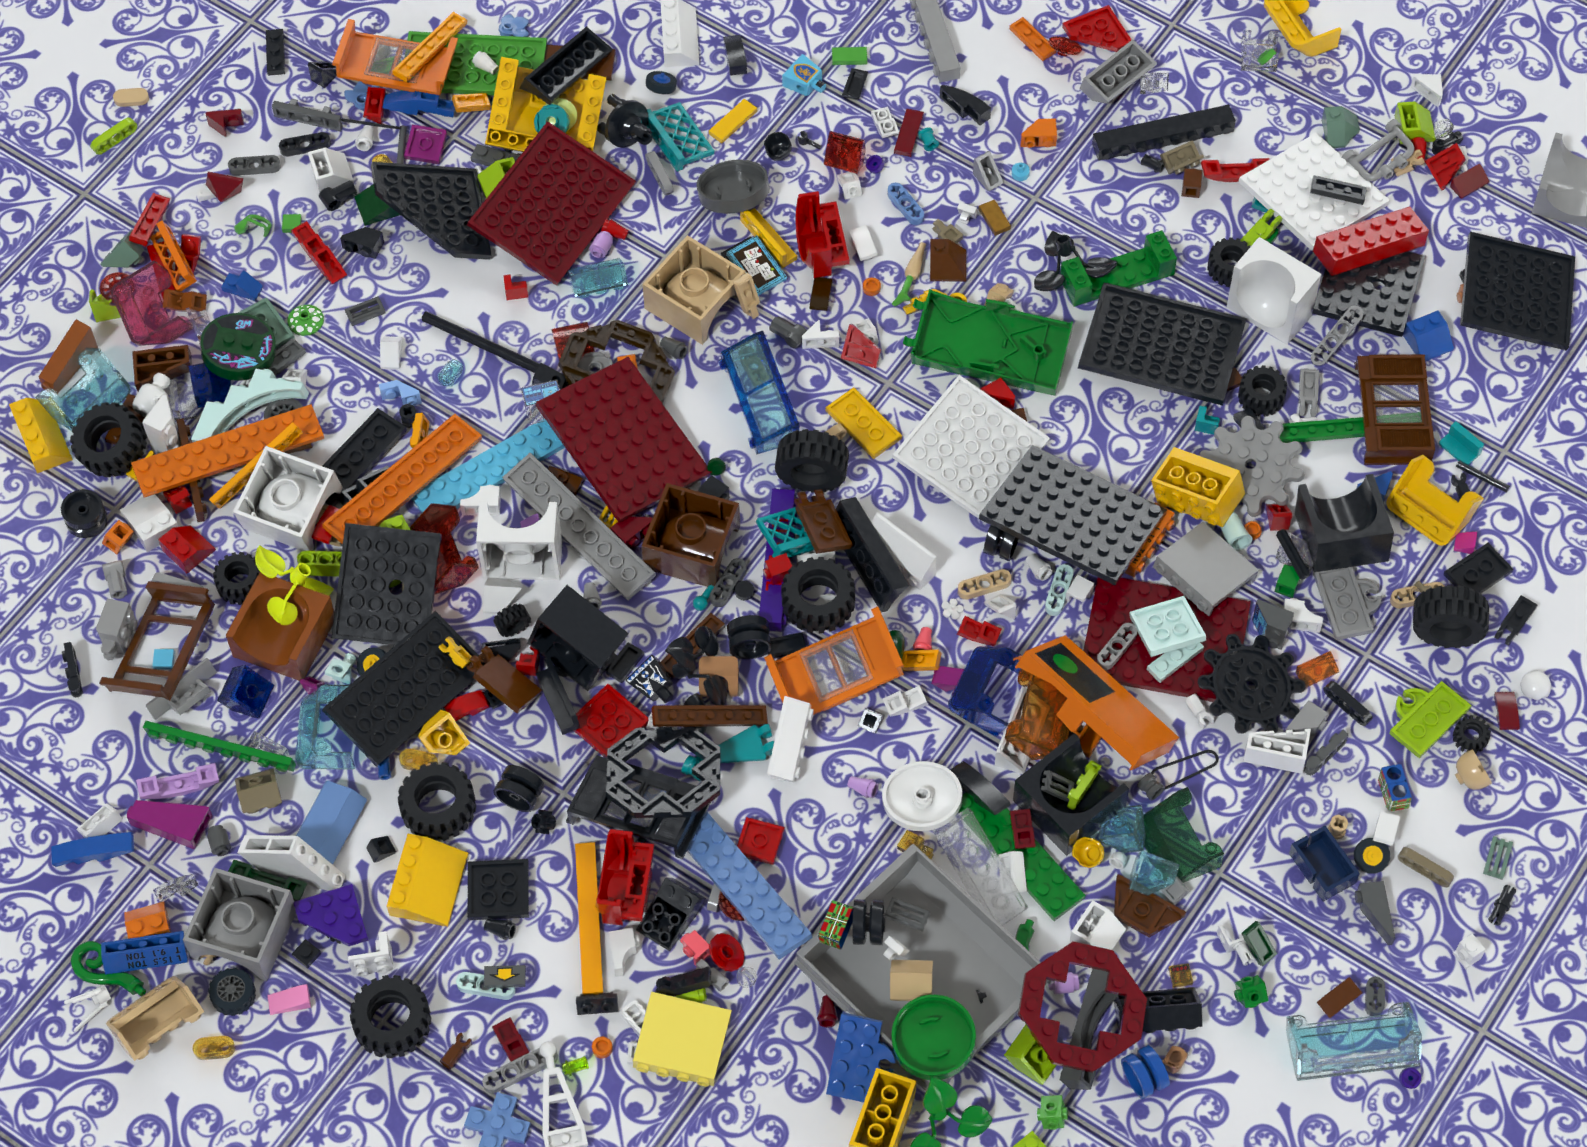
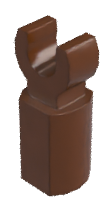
M459 1033L456 1036V1043L452 1044L440 1059L441 1064L448 1069H452L464 1053L463 1050L468 1049L472 1045L471 1038L465 1043L461 1042V1039L464 1037L463 1033Z

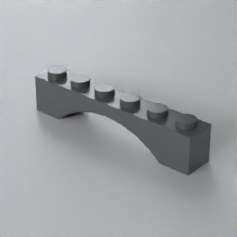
M1092 968L1070 1045L1091 1049L1093 1034L1098 1021L1108 1006L1118 997L1117 994L1105 992L1108 972ZM1063 1066L1059 1080L1069 1089L1091 1090L1096 1071L1091 1073Z

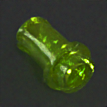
M586 1056L569 1062L565 1060V1063L561 1064L565 1076H572V1073L589 1069Z

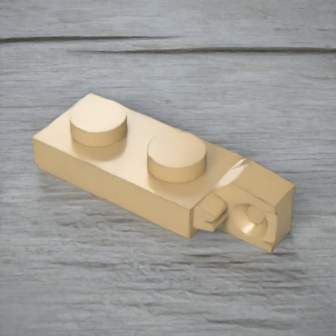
M746 273L733 282L741 309L745 314L755 319L759 316L756 306L760 303L752 276Z

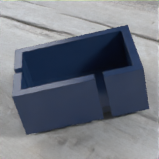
M1326 826L1310 833L1309 838L1305 836L1291 845L1289 855L1310 884L1314 882L1313 889L1323 902L1357 883L1360 875L1359 871Z

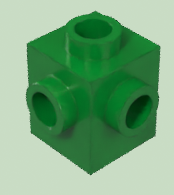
M1258 975L1253 977L1247 976L1235 982V998L1245 1008H1254L1260 1003L1269 1001L1265 982Z

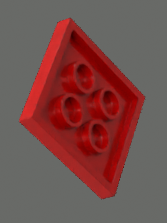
M607 684L576 713L581 728L574 730V732L604 758H607L608 748L635 728H645L649 720L644 713L611 685Z

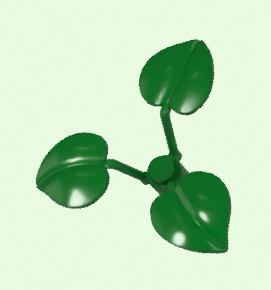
M931 1078L924 1095L923 1106L930 1114L928 1119L931 1123L932 1135L927 1132L919 1134L912 1141L910 1147H941L940 1141L935 1139L936 1129L934 1120L941 1121L946 1115L960 1123L958 1132L968 1138L976 1137L986 1131L992 1122V1117L984 1107L972 1105L963 1111L961 1119L957 1118L946 1109L955 1105L957 1101L956 1090L943 1080Z

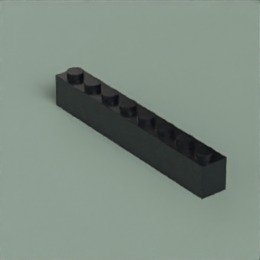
M1228 104L1093 133L1092 146L1098 161L1109 160L1132 153H1141L1146 150L1160 149L1165 146L1178 145L1192 140L1234 132L1236 120Z

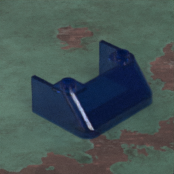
M976 647L971 652L948 701L950 711L997 737L1007 727L1008 723L991 714L994 709V702L991 697L984 694V691L997 663L1024 677L1028 672L1021 668L1016 669L1015 666L1019 660L1013 661L1014 658L1023 655L1007 647Z

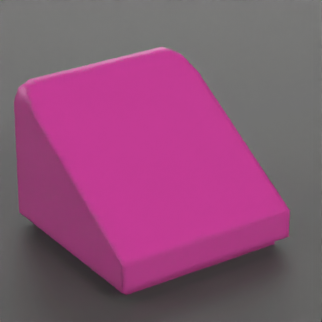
M1477 532L1458 533L1455 538L1453 551L1467 554L1473 553Z

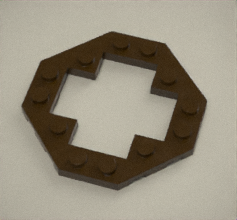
M614 320L608 325H598L588 328L587 331L581 333H571L558 363L569 385L594 374L578 368L587 344L605 351L611 337L644 350L639 364L656 370L650 387L663 404L675 371L666 361L667 357L661 347L657 346L652 332L620 320Z

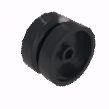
M87 489L75 490L62 501L60 507L61 515L67 529L74 536L79 538L94 537L105 528L107 513L97 493Z
M990 525L983 553L994 556L999 550V557L1010 561L1019 538Z
M747 615L735 618L728 623L729 651L732 656L738 659H756L771 651L769 621L766 618L757 615Z
M507 765L501 775L502 780L497 782L493 793L499 801L510 808L522 812H531L537 802L536 797L541 795L545 785L542 779L530 770L516 765Z
M854 899L853 944L864 945L867 939V932H869L871 945H883L886 923L884 900H873L870 905V913H868L866 900Z

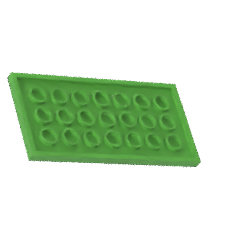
M409 31L407 41L421 43L432 32ZM456 34L454 37L458 38V42L441 93H486L487 95L494 96L498 71L492 75L475 67L474 63H472L475 54L478 51L485 52L498 66L500 65L501 57L519 60V67L535 70L545 60L547 38ZM406 49L404 59H405L413 50H408V49Z

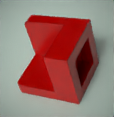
M511 274L503 275L507 300L528 298L526 281L512 282Z
M534 649L533 655L520 653L519 661H516V669L523 675L536 676L535 673H538L540 662L539 651Z

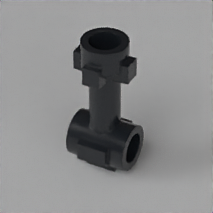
M1460 131L1451 132L1449 138L1445 140L1436 139L1433 141L1432 153L1436 155L1451 144H1460L1463 140V135Z

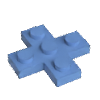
M497 1092L491 1111L473 1106L470 1107L464 1127L483 1133L478 1147H502L504 1139L525 1144L531 1123L512 1117L518 1101L517 1097Z

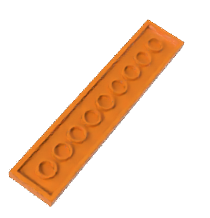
M312 404L131 462L143 497L145 498L248 464L292 422L303 433L283 452L324 439V434Z
M453 414L323 523L322 528L343 544L345 523L378 527L384 520H387L482 440V435L459 416Z

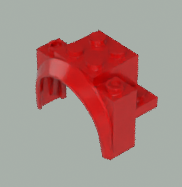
M819 191L799 194L796 204L795 225L801 260L810 269L812 268L813 278L831 276L832 267L850 264L837 202L820 204Z
M610 829L607 835L595 905L602 915V922L604 924L623 926L624 920L642 922L643 913L647 911L652 882L651 865L654 844L634 842L632 831Z

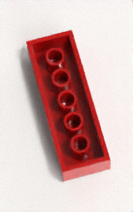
M1409 206L1316 236L1313 252L1330 275L1333 276L1425 246L1429 229Z

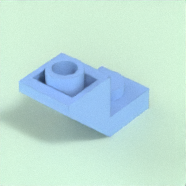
M398 380L379 384L382 400L401 396L403 405L411 404L416 406L422 403L419 390Z

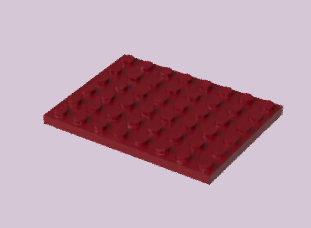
M547 121L471 217L467 225L558 286L600 231L605 220L610 218L633 188L636 181Z
M629 357L537 401L535 404L619 523L657 504L667 483L687 488L709 477L712 473L707 470L704 460Z
M1097 578L1083 651L1097 663L1098 654L1119 628L1125 623L1133 624L1130 619L1131 611L1184 596V594L1177 588L1126 578H1120L1117 584L1113 585ZM1227 597L1215 606L1211 615L1208 616L1190 599L1186 598L1206 634V641L1200 642L1204 649L1161 683L1147 671V666L1163 654L1151 657L1138 632L1135 641L1111 669L1105 671L1123 686L1182 697L1197 694L1200 700L1214 702L1216 700L1214 693L1199 688L1197 683L1201 675H1210L1213 672L1212 667L1204 660V652L1208 649H1213L1220 654L1226 653L1228 649L1225 640L1229 634L1237 635L1244 645L1251 601ZM1129 630L1128 632L1125 631V636H1124L1123 639L1125 640L1126 636H1127L1129 633L1132 634V631H1130V630ZM1120 643L1112 644V648L1115 650L1123 648ZM1109 653V656L1103 659L1102 662L1109 661L1111 654Z

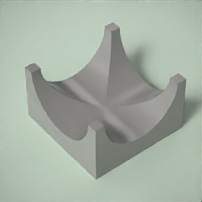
M1555 133L1531 214L1587 228V159L1571 153L1563 143V134Z

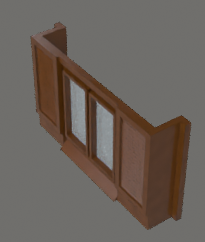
M1425 354L1357 356L1354 367L1355 370H1358L1366 445L1364 465H1408L1412 459L1421 455L1432 461L1435 443Z

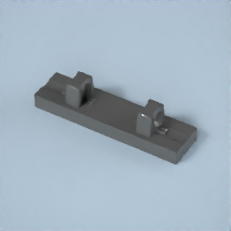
M292 98L289 104L274 101L272 104L274 117L339 132L342 130L341 115L332 114L331 107L324 106L322 111L301 107L298 105V100Z

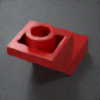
M182 234L181 250L194 274L200 256L201 236Z

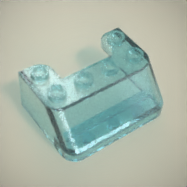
M87 347L79 355L78 364L86 374L61 398L53 389H44L35 397L54 420L72 431L73 426L77 425L76 420L84 415L83 412L91 410L92 406H101V403L105 402L120 404L130 394L129 383L99 348Z

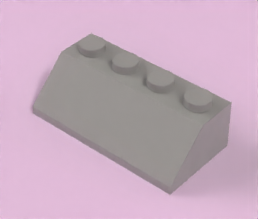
M1131 40L1084 77L1080 89L1092 101L1108 104L1155 67L1157 62L1134 40Z

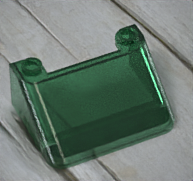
M1188 787L1178 790L1135 821L1134 825L1137 835L1165 885L1174 876H1177L1184 883L1221 867L1224 858V852L1218 844L1208 842L1205 845H1201L1182 808L1189 805L1192 799V794Z

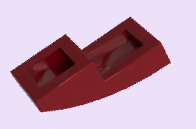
M1495 692L1494 701L1497 709L1496 718L1499 730H1519L1520 723L1515 693Z
M1030 809L1010 811L1015 849L1036 847Z
M511 1017L492 1026L510 1062L529 1053Z

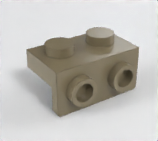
M1192 140L1162 153L1160 157L1165 163L1168 174L1175 172L1177 175L1184 172V168L1187 166L1193 168L1201 164L1200 160L1204 158V155H1199Z

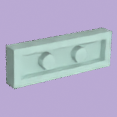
M1199 642L1166 652L1148 665L1147 671L1161 683L1203 651L1204 646Z

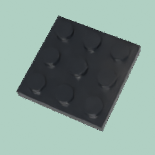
M528 859L468 861V920L529 918Z

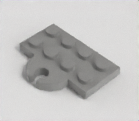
M1352 567L1313 573L1335 640L1373 633L1374 628L1369 615L1374 614L1379 609L1382 596L1370 599L1366 594L1379 593V588L1370 581L1357 580Z

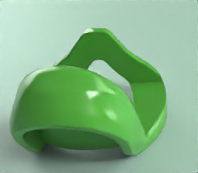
M250 214L236 224L234 230L239 235L244 234L250 222L264 228L263 237H266L272 224L262 216ZM254 219H257V220H260V221H262V222L267 223V224H268V227H267L265 224L260 223V222H258V221H256V220H254Z

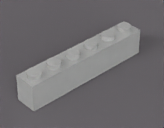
M910 0L911 9L915 10V21L920 24V35L924 36V47L929 50V61L934 65V76L938 77L940 83L960 79V65L937 0Z

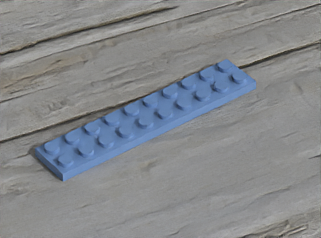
M706 812L687 852L780 960L812 939V933L710 814Z

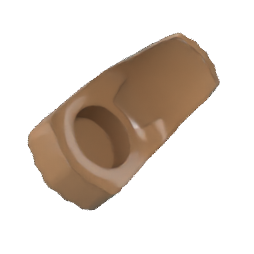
M1172 1046L1166 1057L1162 1060L1167 1072L1177 1073L1185 1063L1188 1053L1182 1047Z

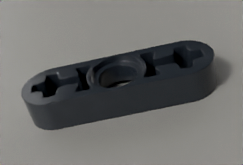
M319 132L283 139L279 142V149L283 156L289 157L321 148H329L331 141L327 133ZM302 142L310 143L307 147L300 146Z
M1330 681L1323 688L1327 697L1360 725L1366 726L1373 719L1370 711L1336 682Z

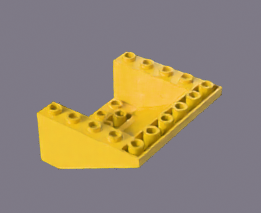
M501 57L485 145L524 152L538 134L535 130L534 119L537 112L545 106L546 102L527 91L519 89L525 77L534 71V69L519 67V60ZM589 74L588 80L580 79L559 97L570 101L577 110L576 123L566 134L591 151L594 148L606 77Z

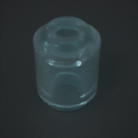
M452 359L448 361L438 373L437 377L443 386H453L462 374L463 365L458 360Z

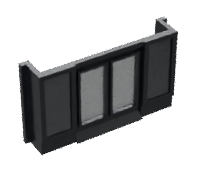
M597 755L567 809L568 817L566 823L574 825L578 817L613 829L632 831L633 835L674 847L675 857L683 859L711 802L692 817L633 818L606 797L608 758ZM632 764L628 765L635 769V776L624 783L648 802L662 791L678 801L696 787V785L679 781L677 778Z

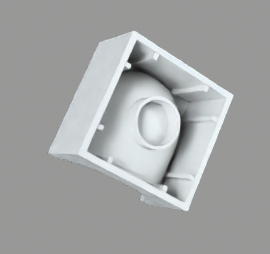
M1259 237L1234 266L1226 308L1242 318H1246L1247 321L1288 345L1312 316L1321 273Z
M265 446L233 513L243 529L302 551H313L312 534L320 510L331 494L334 492L341 493L343 486L334 470Z
M479 501L476 543L483 579L560 580L562 534L557 502H549L546 513L535 524L524 528H509L499 524L492 518L487 501Z

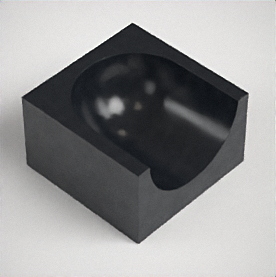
M1374 474L1366 475L1363 483L1353 492L1334 499L1316 498L1309 494L1306 484L1298 485L1295 516L1314 573L1389 561L1394 531Z
M566 585L538 617L527 644L538 650L546 659L550 657L556 667L585 690L589 691L617 657L614 652L629 633L574 589Z
M1075 733L1015 780L1013 801L1021 810L1030 809L1031 820L1066 856L1072 852L1073 845L1078 839L1091 837L1126 809L1129 788L1124 783L1117 787L1097 774L1076 809L1071 810L1067 807L1069 801L1061 800L1041 790V786H1045V783L1042 782L1043 778H1046L1043 775L1044 771H1052L1073 781V788L1075 789L1078 786L1076 783L1081 774H1086L1085 767L1089 761L1081 748L1080 738ZM1051 779V781H1053V782H1055V783H1057V784H1060V785H1062V786H1064V787H1066V788L1069 787V786H1067V785H1065V784H1063V783H1060V782H1058V781H1056V780H1054V779Z

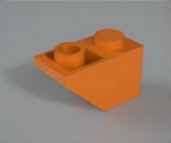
M1056 118L1037 119L1021 133L1020 146L1028 148L1056 146Z

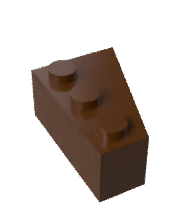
M188 345L132 351L134 382L137 391L144 384H152L153 377L157 373L164 374L172 380L193 370L192 355Z

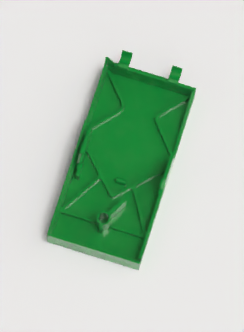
M929 289L926 301L914 300L913 307L923 310L915 339L905 336L903 340L905 346L912 347V364L991 382L1002 378L1009 386L1056 396L1073 330V321L1069 323L1011 310L1010 308L1014 309L1015 305L986 299V306L973 304L932 291L931 289Z

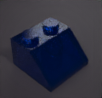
M204 363L189 366L197 407H205L207 401L224 403L232 385L231 380L215 375Z
M246 665L233 667L217 701L231 711L258 719L275 685Z

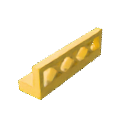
M755 208L750 211L740 212V221L754 237L758 236L782 269L797 260V255Z

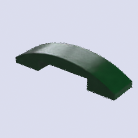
M233 860L228 872L288 889L291 891L294 901L301 899L307 887L306 882L288 877V879L254 869L252 865Z

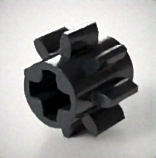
M538 810V814L533 815L531 824L536 829V833L549 834V830H553L556 826V818L552 815V811Z

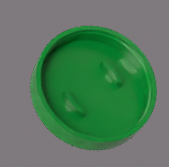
M934 994L915 998L899 1011L893 1022L891 1035L894 1054L901 1066L918 1078L930 1080L931 1078L940 1080L950 1078L963 1070L973 1056L976 1046V1030L973 1019L964 1006L950 997Z

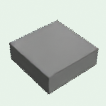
M1174 876L1161 889L1173 905H1177L1190 892L1177 876Z

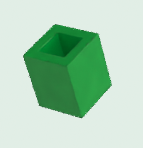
M1284 564L1274 591L1293 598L1300 582V578L1292 565Z

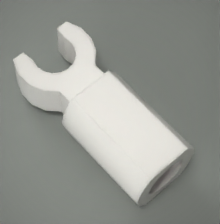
M1193 694L1185 700L1194 716L1199 719L1201 728H1205L1206 724L1203 721L1205 719L1209 720L1211 724L1214 723V717L1207 713L1206 707L1197 694Z

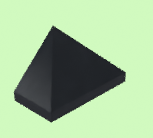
M520 638L484 642L482 643V649L488 646L495 657L499 654L509 662L520 649L521 641Z

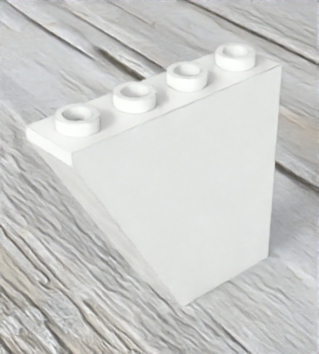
M244 835L237 852L260 871L285 879L291 877L306 882L309 886L327 891L340 888L346 876L298 836Z

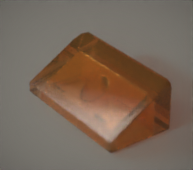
M1329 651L1298 665L1295 673L1299 679L1304 681L1307 688L1339 673V669L1333 654Z

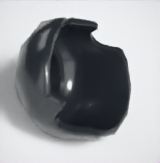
M774 132L768 135L764 141L766 153L771 160L779 161L789 157L792 145L786 134Z

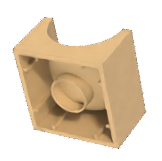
M687 235L642 284L644 308L703 345L707 340L709 327L719 309L732 296L738 298L733 282L746 274V271Z

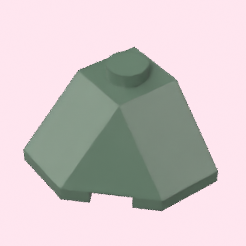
M1342 106L1324 107L1321 121L1325 141L1332 148H1345L1349 141L1360 132L1357 115Z
M133 229L117 243L111 253L107 254L100 263L102 267L128 268L132 263L136 265L143 258L141 256L144 251L142 245L129 241V236Z

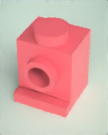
M695 930L681 938L680 942L683 944V952L689 958L693 957L695 966L701 959L706 960L710 956L709 944Z

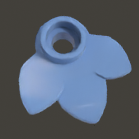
M511 14L503 16L498 28L500 35L529 36L528 31L525 30L529 20L524 17L514 18Z
M359 81L353 90L344 91L345 99L354 103L357 109L364 110L368 87Z

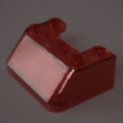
M431 503L409 528L413 531L442 534L435 586L436 595L464 585L479 567L473 556H466L461 560L451 532L460 522L456 506Z

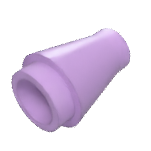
M854 776L849 778L847 784L849 788H852L866 798H874L879 787L878 783L873 779Z

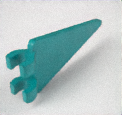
M765 724L759 728L753 725L719 744L720 763L766 760V755L771 756L774 741L763 745L761 738L772 737L770 725ZM695 757L697 761H702L699 757Z

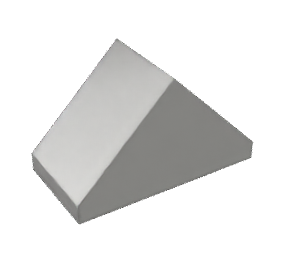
M990 151L974 159L973 175L987 191H991L1004 183Z

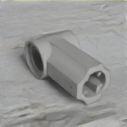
M118 560L102 564L111 598H124L127 595L122 561Z

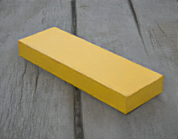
M743 99L709 130V135L722 144L757 112V107Z

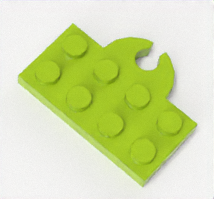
M1442 681L1429 693L1418 688L1406 689L1402 695L1410 698L1413 703L1406 704L1402 697L1398 696L1395 710L1400 721L1390 730L1389 734L1420 759L1471 709L1472 705Z

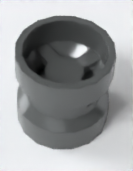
M1152 773L1146 774L1137 784V787L1141 791H1145L1146 796L1151 801L1160 796L1165 789L1161 782L1156 781V777Z

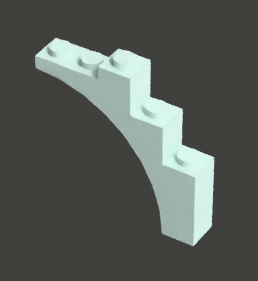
M255 369L248 387L244 385H231L224 404L219 401L206 402L191 440L196 442L227 432L238 419L261 405L282 399H307L309 392L300 381H286L283 378H276L269 369Z

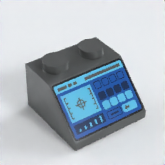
M1257 599L1252 621L1259 635H1263L1268 639L1269 647L1282 650L1290 632L1294 613Z

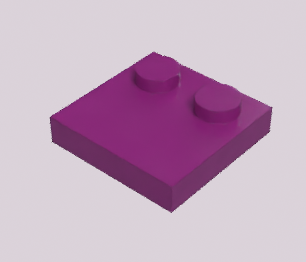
M412 124L404 153L405 159L440 164L447 130Z

